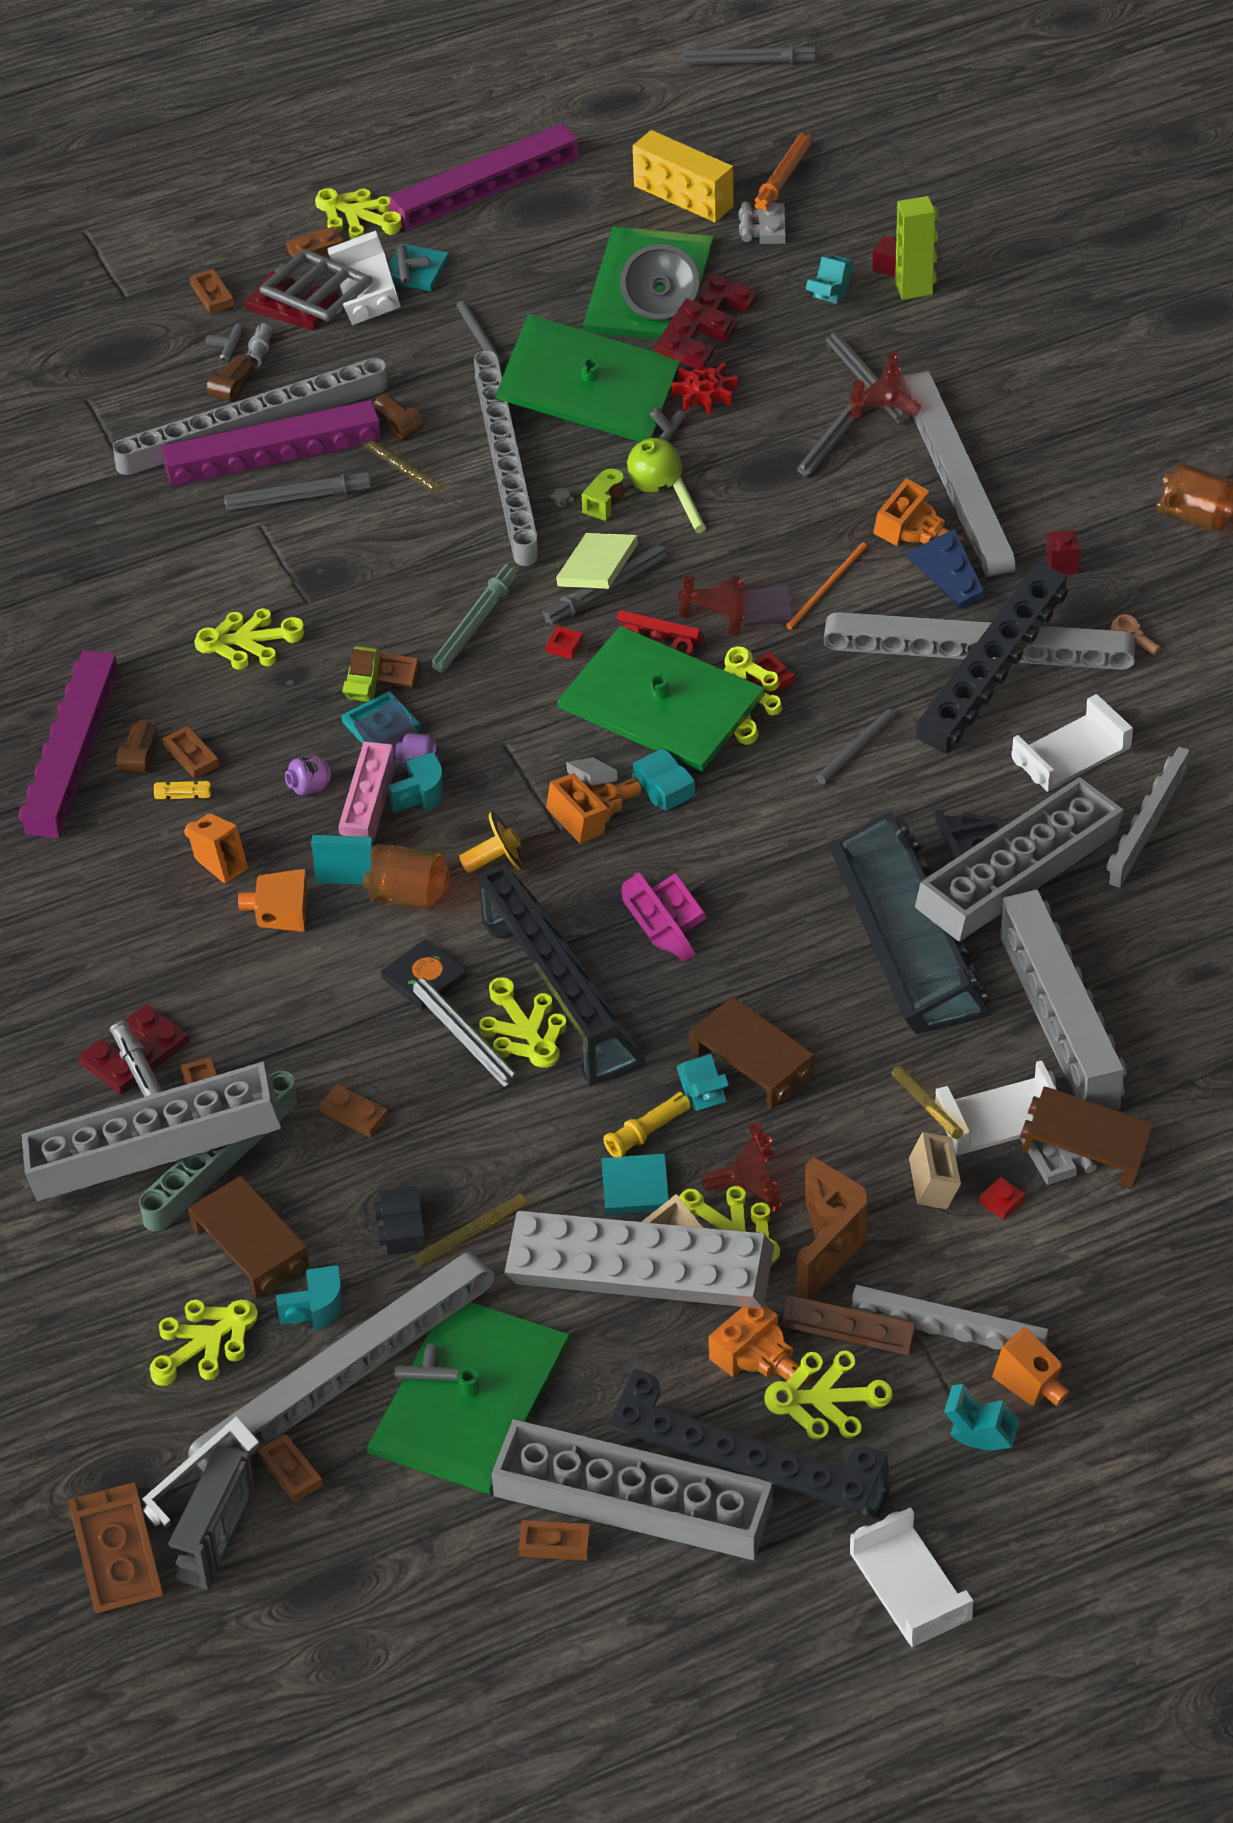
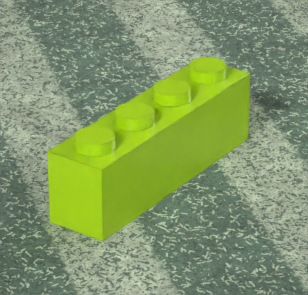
M928 196L897 201L895 284L902 300L933 295V284L937 280L933 265L937 263L934 243L938 242L935 222H938L939 216L937 207L932 206Z

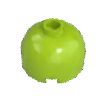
M649 438L639 442L632 448L627 460L629 477L634 486L643 492L654 493L659 491L658 487L667 485V487L672 486L680 478L683 471L679 453L671 443L661 438Z

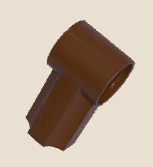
M239 354L237 357H234L221 373L214 372L207 382V394L232 403L235 402L241 393L242 384L254 371L253 363L245 355Z
M385 393L376 398L373 404L376 415L388 424L390 432L396 439L402 440L423 428V419L416 408L409 407L406 409L391 395L387 396Z
M139 720L132 725L126 744L121 745L118 749L117 769L119 771L149 773L152 762V748L158 734L156 726L152 725L148 720Z

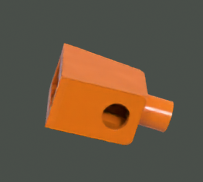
M207 814L198 821H191L186 825L184 833L190 839L195 859L223 883H228L248 869L239 832L235 824L213 814Z
M305 869L258 876L256 892L238 894L239 911L255 910L256 921L259 927L305 932L308 894Z
M1025 1326L1002 1346L992 1377L1028 1404L1036 1405L1045 1396L1053 1404L1059 1406L1070 1393L1066 1387L1057 1381L1062 1369L1061 1362Z

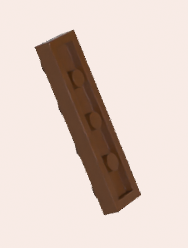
M789 1293L786 1297L781 1327L910 1355L917 1322Z

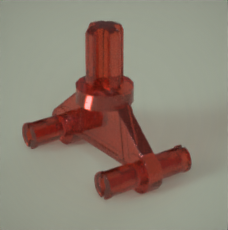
M889 353L887 355V365L884 366L883 377L864 391L865 383L862 380H855L853 382V392L849 396V403L852 405V417L859 418L860 415L862 416V406L885 405L890 409L898 407L912 416H916L919 413L921 404L904 394V388L901 386L900 368L898 366L899 356L896 353Z
M689 575L684 576L682 590L678 592V601L680 602L679 616H683V618L690 617L691 604L697 603L728 614L727 617L730 620L728 633L730 635L733 633V636L740 635L741 622L744 621L746 614L743 609L745 596L738 593L744 586V582L740 581V577L734 575L726 582L717 583L713 588L693 589L695 578Z
M755 1122L749 1126L752 1138L736 1160L729 1161V1167L704 1173L702 1183L706 1191L733 1184L740 1186L768 1202L771 1210L777 1211L782 1207V1201L779 1198L780 1189L777 1183L771 1180L770 1174L767 1173L765 1162L774 1157V1152L771 1149L772 1140L769 1134L763 1131L762 1125Z

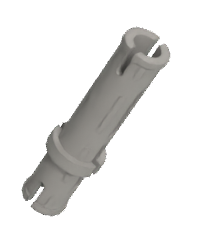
M124 1020L114 1024L110 1028V1032L113 1034L121 1050L119 1055L123 1061L127 1062L144 1097L163 1092L143 1054L144 1047L140 1042H137L128 1021Z

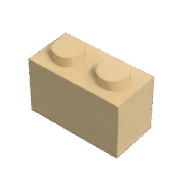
M922 1132L909 1156L917 1205L947 1209L961 1185L953 1139L949 1136Z

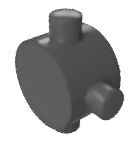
M566 488L557 489L554 494L551 493L550 499H554V504L558 508L567 507L570 502L573 503L574 497H570V492Z

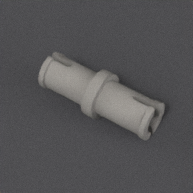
M265 323L257 326L254 337L248 343L249 351L246 356L253 363L254 368L260 367L263 356L267 354L270 348L269 340L273 334V329Z

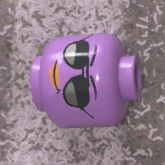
M317 755L293 759L289 764L288 771L285 772V780L288 787L292 788L298 795L321 792L326 788L327 783L331 779L329 765Z

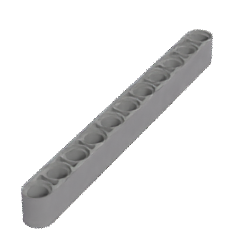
M481 351L474 356L475 381L513 558L517 564L529 566L538 560L537 533L508 402L496 399V392L502 380L499 361L494 352Z
M379 358L367 359L120 439L113 444L116 470L120 474L130 475L164 464L161 448L163 445L337 408L380 394L388 388L386 363Z
M929 371L902 375L901 389L905 401L985 576L992 577L1014 572L1015 559L1012 549Z
M837 612L830 614L826 619L823 641L826 647L837 651L965 659L991 623ZM1041 626L1035 641L1032 644L1028 643L1024 648V653L1019 663L1124 670L1134 664L1136 640L1132 634L1124 631Z
M471 1252L460 1255L200 1436L190 1446L188 1451L189 1457L235 1417L242 1422L259 1442L258 1448L249 1455V1457L252 1456L258 1449L272 1442L484 1293L493 1283V1271ZM231 1437L221 1444L225 1447L240 1448ZM213 1452L197 1465L203 1472Z

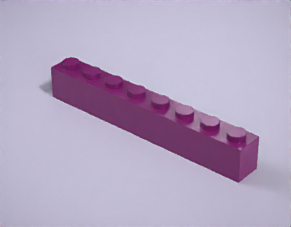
M562 123L389 195L390 211L401 215L402 228L405 231H409L579 159L578 138Z
M369 400L163 445L161 448L164 467L170 485L173 487L381 441L379 420L373 404Z
M82 650L79 661L74 662L73 677L66 684L64 701H60L58 705L57 720L52 722L49 741L43 745L41 763L36 764L35 779L33 784L28 785L26 803L21 805L19 810V821L23 822L26 835L59 838L119 675L116 655L113 653Z

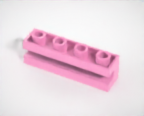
M363 742L338 826L339 834H342V836L372 837V842H374L388 794V785L391 784L395 770L392 744Z

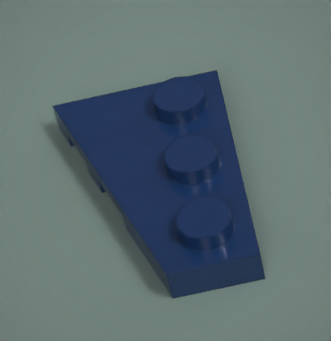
M955 529L905 554L913 565H916L928 579H931L939 586L941 591L961 609L986 597V593Z

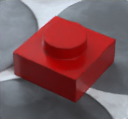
M556 626L546 643V652L573 659L583 642V633Z
M1002 1177L980 1195V1204L1003 1220L1008 1218L1025 1202V1193Z

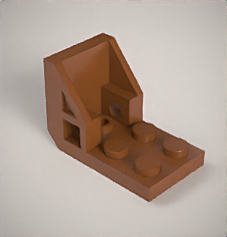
M812 1157L805 1165V1205L815 1240L809 1246H804L796 1258L797 1295L813 1298L867 1242L868 1202L865 1188L815 1157Z
M135 1482L68 1499L95 1614L163 1596Z

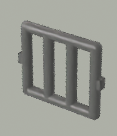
M304 249L286 265H279L276 268V273L260 286V292L322 320L330 321L344 309L343 303L356 299L373 283V278L370 275ZM305 261L316 264L285 292L275 288ZM328 269L337 273L306 301L296 297L325 270ZM347 278L358 282L327 310L316 306Z

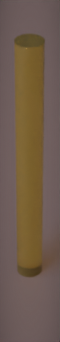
M374 440L366 443L360 442L363 447L433 493L439 489L440 485Z
M901 1066L895 1067L892 1070V1076L953 1139L961 1138L963 1135L962 1128Z
M518 1194L413 1255L415 1262L418 1266H422L527 1204L526 1199L522 1194Z

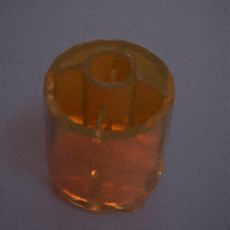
M1179 463L1173 472L1167 471L1162 481V486L1165 487V490L1157 505L1158 512L1213 533L1219 532L1227 520H1233V480L1185 463Z
M383 843L380 845L373 844L370 853V860L372 861L371 870L366 871L363 880L364 889H369V899L374 903L426 911L434 910L438 900L447 894L450 886V872L443 855L437 851Z

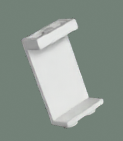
M376 231L328 248L331 260L370 275L373 278V283L356 299L343 303L352 325L401 307L385 252ZM347 278L340 284L342 294L344 295L358 282Z
M1095 694L1087 699L1086 715L1030 745L1019 735L1013 737L1012 758L1016 765L1021 766L1030 774L1035 783L1040 784L1049 792L1130 749L1133 727Z
M1041 1060L1036 1062L1035 1078L955 1100L948 1086L936 1089L935 1110L947 1135L953 1139L956 1154L961 1155L1019 1139L1025 1120L1032 1121L1033 1115L1027 1114L1033 1096L1040 1097L1044 1086L1057 1090L1056 1080L1053 1073L1047 1071Z
M237 1417L231 1420L143 1498V1503L146 1507L142 1511L155 1527L160 1523L165 1528L171 1525L170 1519L155 1502L211 1454L217 1444L221 1445L226 1439L231 1437L249 1455L258 1448L259 1442Z
M910 1507L901 1512H893L884 1520L871 1526H862L856 1530L854 1534H851L850 1554L910 1646L914 1647L972 1620L973 1599L966 1590L958 1594L913 1528L914 1512Z

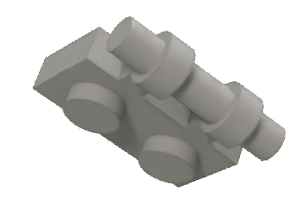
M749 202L741 204L739 210V220L741 221L739 224V234L744 242H749L752 238L759 237L760 244H785L784 203L771 202L765 211L762 208L753 210Z
M1020 1138L1022 1143L1024 1144L1025 1139ZM1034 1139L1028 1151L1047 1185L1076 1176L1077 1167L1075 1165L1082 1166L1086 1173H1092L1097 1168L1092 1159L1069 1151L1067 1152Z

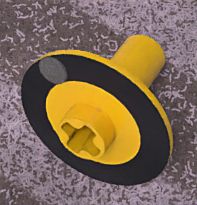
M495 812L489 813V821L495 836L459 855L464 869L471 873L506 854L515 868L519 871L525 868L524 861L518 848L521 846L516 832L512 827L507 828Z

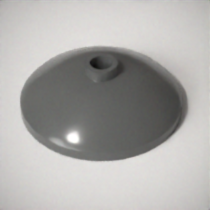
M667 244L649 245L636 251L625 263L621 274V291L627 305L638 315L650 320L662 321L672 319L686 298L695 301L699 290V274L693 260L681 249ZM662 285L665 287V290L659 292L656 290V287Z

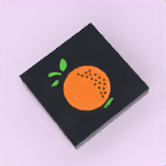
M427 939L380 971L381 978L421 1011L427 1005L413 992V984L416 981L426 978L441 995H444L467 978L465 969Z

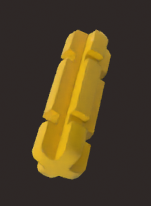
M194 781L170 782V785H167V782H156L154 784V797L157 800L167 799V796H171V799H195V796H198V798L211 797V784L209 781H198V784H194Z

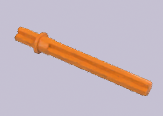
M801 133L767 183L761 185L759 194L755 199V208L757 210L762 208L765 211L771 202L777 200L780 189L811 145V136L809 134Z

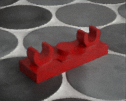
M619 610L617 620L622 627L640 635L641 632L648 633L650 635L649 638L659 642H666V639L673 640L672 648L679 651V647L683 644L688 645L686 654L689 656H693L695 652L693 644L702 646L705 636L697 628Z

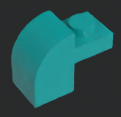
M834 254L822 256L818 276L808 279L806 290L814 292L813 297L835 304L839 303L848 289L855 260Z
M434 752L406 761L408 779L388 785L390 807L394 813L422 804L425 812L436 807L442 800L444 795L442 767Z
M711 1054L683 1062L676 1067L684 1092L695 1111L726 1102L723 1089L729 1085L725 1074L718 1076Z
M338 1265L306 1270L308 1291L276 1295L280 1325L313 1321L315 1331L329 1326L339 1317L343 1308V1298Z
M964 1384L952 1385L944 1411L954 1423L950 1435L966 1446L987 1451L1012 1448L1020 1420L1002 1400L980 1404Z

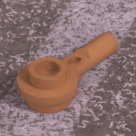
M1127 614L1119 615L1112 622L1111 631L1129 632L1135 637L1136 643L1153 656L1158 655L1161 646L1143 635V632L1139 629L1140 624L1137 623L1133 616Z

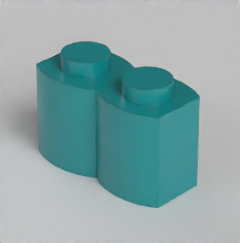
M660 749L633 763L632 778L639 782L641 788L648 793L649 799L655 806L658 805L661 809L667 811L695 797V781L682 766L677 764L672 755L665 749Z

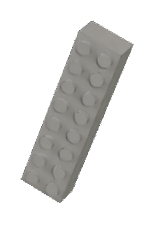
M1078 777L921 881L915 908L960 942L1002 913L1004 897L1037 890L1115 837L1118 833L1124 809Z
M1038 890L1004 897L1002 904L1001 940L1073 1095L1116 1111L1120 1110L1121 1096L1125 1095L1123 1076L1127 1075L1125 1062L1122 1057L1118 1058L1115 1052L1114 1039L1111 1034L1107 1035L1104 1029L1103 1016L1100 1011L1096 1012L1093 1006L1092 993L1090 989H1085L1080 968L1078 966L1074 967L1070 947L1068 944H1063L1059 924L1057 922L1053 923L1048 902L1042 900Z
M264 1061L21 1134L25 1175L37 1202L281 1129L275 1090Z
M517 1211L505 1274L517 1285L763 1309L774 1245L763 1233Z
M514 1419L492 1471L494 1497L750 1560L755 1559L773 1506V1484L770 1482Z

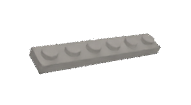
M1178 747L1173 757L1168 756L1162 776L1158 775L1156 777L1151 795H1146L1142 802L1141 813L1134 815L1130 824V832L1128 835L1123 834L1119 842L1117 854H1112L1109 858L1107 871H1110V885L1121 888L1188 770L1190 750Z
M859 1285L855 1286L853 1292L852 1307L916 1321L915 1329L928 1334L943 1335L956 1338L962 1342H973L986 1345L992 1349H1002V1346L1025 1326L1047 1348L1048 1329Z

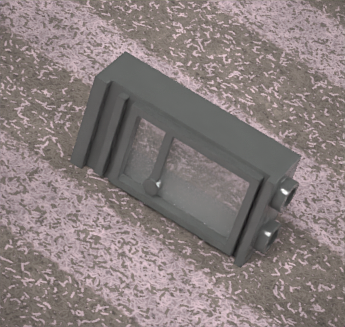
M217 1444L169 1541V1547L188 1552L186 1556L179 1555L176 1560L177 1566L180 1567L176 1575V1581L208 1590L211 1584L210 1573H215V1565H219L252 1495L255 1493L249 1453L244 1452L240 1448L225 1447Z

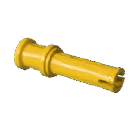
M678 1092L637 1120L629 1119L624 1123L623 1128L615 1133L609 1132L604 1136L603 1140L606 1149L613 1157H624L625 1152L633 1146L644 1144L649 1134L689 1110L691 1105L686 1095L683 1096L682 1092Z

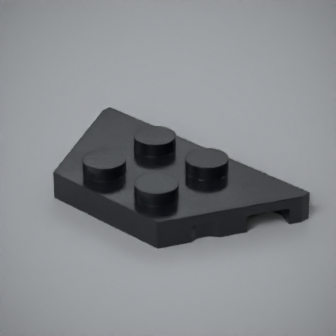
M935 810V820L953 860L1004 827L1000 817L977 816L964 812L962 817L945 815V810Z

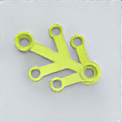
M326 188L320 190L315 199L316 207L326 211L328 228L333 226L338 233L343 230V221L337 216L336 210L345 213L349 224V238L351 240L364 235V228L359 224L358 218L382 226L385 233L389 235L397 234L402 227L401 215L390 211L389 197L382 196L371 200V194L368 189H359L356 192L338 195L334 189ZM356 201L353 204H348L347 202ZM377 209L384 214L379 215L368 210Z
M268 609L256 610L254 616L245 624L241 613L231 612L226 616V620L217 628L201 629L195 638V647L202 653L210 654L216 652L231 660V665L234 669L241 670L248 666V656L244 651H236L227 646L236 644L257 655L263 666H271L276 663L275 650L271 647H264L257 642L284 638L289 643H297L304 635V626L301 619L290 617L281 623V628L255 631L258 627H266L271 624V613ZM230 630L236 631L234 634H227Z
M738 646L731 648L727 652L724 671L747 680L746 673L761 680L763 688L767 691H774L779 687L780 682L777 674L772 671H766L753 663V656L749 650ZM769 679H774L772 683H766ZM765 692V695L758 702L764 706L769 715H777L782 710L781 701L775 695L770 696ZM777 703L775 707H769L770 704ZM751 712L734 732L737 741L745 745L754 743L759 734L755 722L751 720Z
M504 977L494 979L489 985L490 998L497 1005L505 1008L515 1024L497 1021L494 1017L490 1016L484 1017L479 1022L481 1035L489 1038L499 1033L526 1039L529 1043L527 1045L511 1042L506 1037L497 1038L493 1042V1049L502 1058L515 1054L529 1057L530 1062L540 1068L555 1065L560 1058L559 1048L555 1044L559 1034L564 1033L567 1029L566 1017L562 1014L551 1015L548 1018V1031L545 1037L541 1039L538 1035L544 1015L551 1012L553 1008L552 997L545 993L535 996L534 1008L528 1020L513 998V982Z
M733 1186L727 1190V1204L731 1208L732 1221L704 1203L702 1194L695 1189H687L679 1196L694 1217L701 1216L720 1230L746 1232L743 1208L746 1202V1192L742 1187ZM735 1195L740 1196V1198L734 1199L732 1197ZM756 1203L751 1207V1220L756 1224V1233L765 1234L774 1245L772 1267L779 1259L780 1248L774 1240L769 1238V1206L765 1203ZM758 1212H763V1213H765V1214H764V1215H757L756 1213H758Z
M191 1300L185 1305L186 1318L189 1321L199 1322L202 1319L221 1321L213 1326L180 1325L174 1318L163 1319L159 1323V1331L163 1339H195L169 1357L165 1355L156 1357L150 1365L152 1381L160 1386L173 1383L177 1378V1367L204 1348H206L205 1356L198 1365L200 1376L206 1380L216 1378L219 1374L218 1356L221 1337L230 1330H232L231 1340L225 1344L226 1357L233 1362L242 1360L245 1356V1331L253 1327L258 1317L256 1306L247 1300H237L228 1307H204L203 1302L200 1300ZM194 1309H199V1310H200V1311H198V1312H196V1313H192V1312H191V1311L194 1310ZM168 1327H173V1328H174V1329H172V1330H170V1331H166V1330H165V1329L168 1328ZM234 1348L240 1349L237 1352H231ZM209 1366L214 1367L212 1370H204Z
M841 1351L834 1357L833 1365L811 1390L797 1389L809 1374L816 1373L822 1367V1358L816 1352H809L801 1359L800 1367L787 1382L777 1381L767 1388L764 1395L767 1408L777 1415L789 1414L807 1430L808 1436L813 1440H820L827 1435L829 1430L828 1424L824 1419H813L799 1404H812L839 1428L843 1437L851 1439L860 1433V1421L852 1416L847 1417L832 1403L865 1401L871 1408L880 1409L885 1407L892 1399L890 1385L882 1380H875L867 1387L830 1389L844 1372H848L854 1366L855 1358L849 1351ZM839 1357H846L849 1360V1366H841ZM806 1359H815L817 1363L816 1368L808 1367ZM875 1388L883 1389L885 1397L878 1398L874 1393ZM778 1392L786 1394V1403H781L777 1400L776 1395ZM846 1422H851L855 1425L854 1433H849L845 1429ZM813 1424L821 1425L823 1433L820 1435L815 1434L812 1430Z

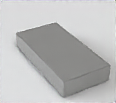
M593 757L566 762L569 774L575 773L580 780L591 786L618 780L616 769Z

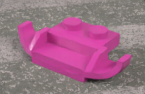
M639 872L623 882L622 900L652 944L661 950L675 954L682 962L695 956L696 954L684 933L707 918L677 874H673L653 888L648 885Z

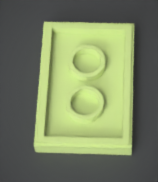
M586 533L556 577L558 586L609 589L638 545L637 535Z

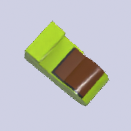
M607 469L594 479L582 493V513L604 521L608 520L611 516L612 503L621 499L624 495L623 474L621 471Z
M354 647L351 667H349L347 681H344L342 691L348 700L368 702L374 699L380 664L379 649Z

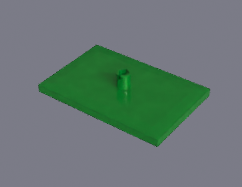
M613 226L584 319L583 331L658 340L671 319L662 321L650 320L638 315L627 305L622 295L620 282L625 263L636 251L654 244L675 246L688 254L695 263L699 274L700 289L714 244V236ZM659 285L656 287V290L662 292L665 290V287Z
M528 314L496 392V399L641 442L653 437L657 423L650 416V412L655 408L662 412L680 362L653 351Z
M619 626L557 700V706L566 712L654 751L665 749L675 760L703 772L765 695L764 688Z
M469 1302L431 1329L411 1365L423 1366L425 1346L433 1343L438 1346L436 1367L460 1368V1374H457L458 1381L404 1379L367 1446L368 1454L490 1495L493 1490L492 1471L513 1419L528 1423L570 1342L569 1334Z

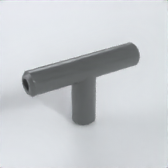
M399 245L396 248L401 283L409 284L411 282L410 269L430 266L428 257L408 259L406 246Z
M236 323L229 337L208 335L206 337L207 345L224 347L220 355V360L223 363L230 361L244 331V326Z
M658 408L650 412V416L663 430L659 438L668 442L686 418L683 411H677L671 421Z
M430 1343L425 1346L423 1366L397 1365L395 1367V1377L397 1379L458 1381L457 1374H460V1368L436 1367L438 1346Z

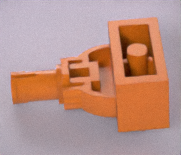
M906 478L878 511L873 534L897 546L902 540L925 544L949 532V530L944 528L945 520L938 517L934 508L927 503L929 490ZM959 536L962 544H964L965 538Z
M575 773L550 782L546 808L581 844L603 835L605 824L611 819L613 813L622 810V801L639 796L641 794V785L638 781L636 782L635 778H630L617 785L609 782L591 786L583 783Z
M765 1305L763 1309L741 1307L709 1335V1360L733 1378L740 1371L746 1370L760 1372L767 1378L771 1375H779L788 1380L800 1367L799 1364L791 1359L793 1348L784 1342L783 1334L778 1327V1315ZM812 1374L807 1376L797 1390L803 1389V1384L806 1386L809 1383Z

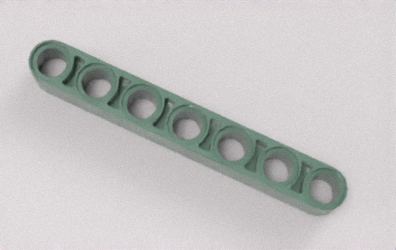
M286 1071L274 1072L269 1076L275 1090L280 1121L297 1105L295 1079L291 1073ZM266 1134L179 1159L141 1195L139 1205L144 1226L150 1231H161L167 1228Z

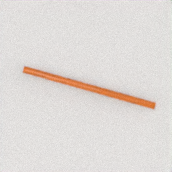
M865 543L859 545L786 625L789 630L794 628L867 548Z

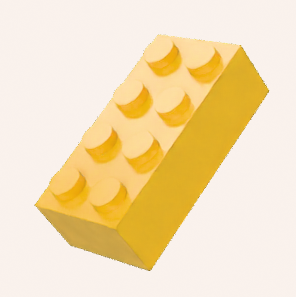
M650 130L633 145L635 187L715 223L733 208V166L653 130Z

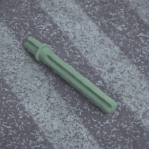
M505 564L496 577L488 581V587L433 658L432 668L442 673L448 668L498 600L507 595L508 587L517 577L516 572L518 570L515 567Z

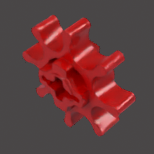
M720 363L716 369L709 367L703 370L694 369L693 371H686L679 367L677 369L678 382L671 383L672 397L683 396L684 410H689L693 404L699 406L703 404L706 406L707 414L712 413V404L718 401L724 402L728 406L732 405V392L729 390H738V377H726L725 363Z

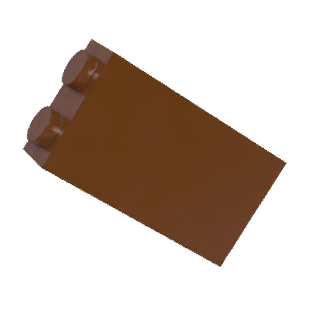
M730 997L689 1031L690 1051L700 1057L710 1049L767 1090V1107L771 1110L780 1102H785L794 1090L800 1085L808 1083L813 1077L814 1054L734 997Z
M1046 1086L1043 1087L1040 1097L1033 1096L1027 1113L1033 1115L1032 1121L1025 1120L1020 1134V1138L1025 1139L1021 1152L1028 1154L1033 1139L1123 1170L1119 1186L1131 1190L1140 1168L1153 1123Z
M242 1176L188 1207L192 1229L198 1235L206 1231L250 1279L252 1294L256 1299L274 1291L280 1284L291 1277L300 1275L309 1267L307 1247Z

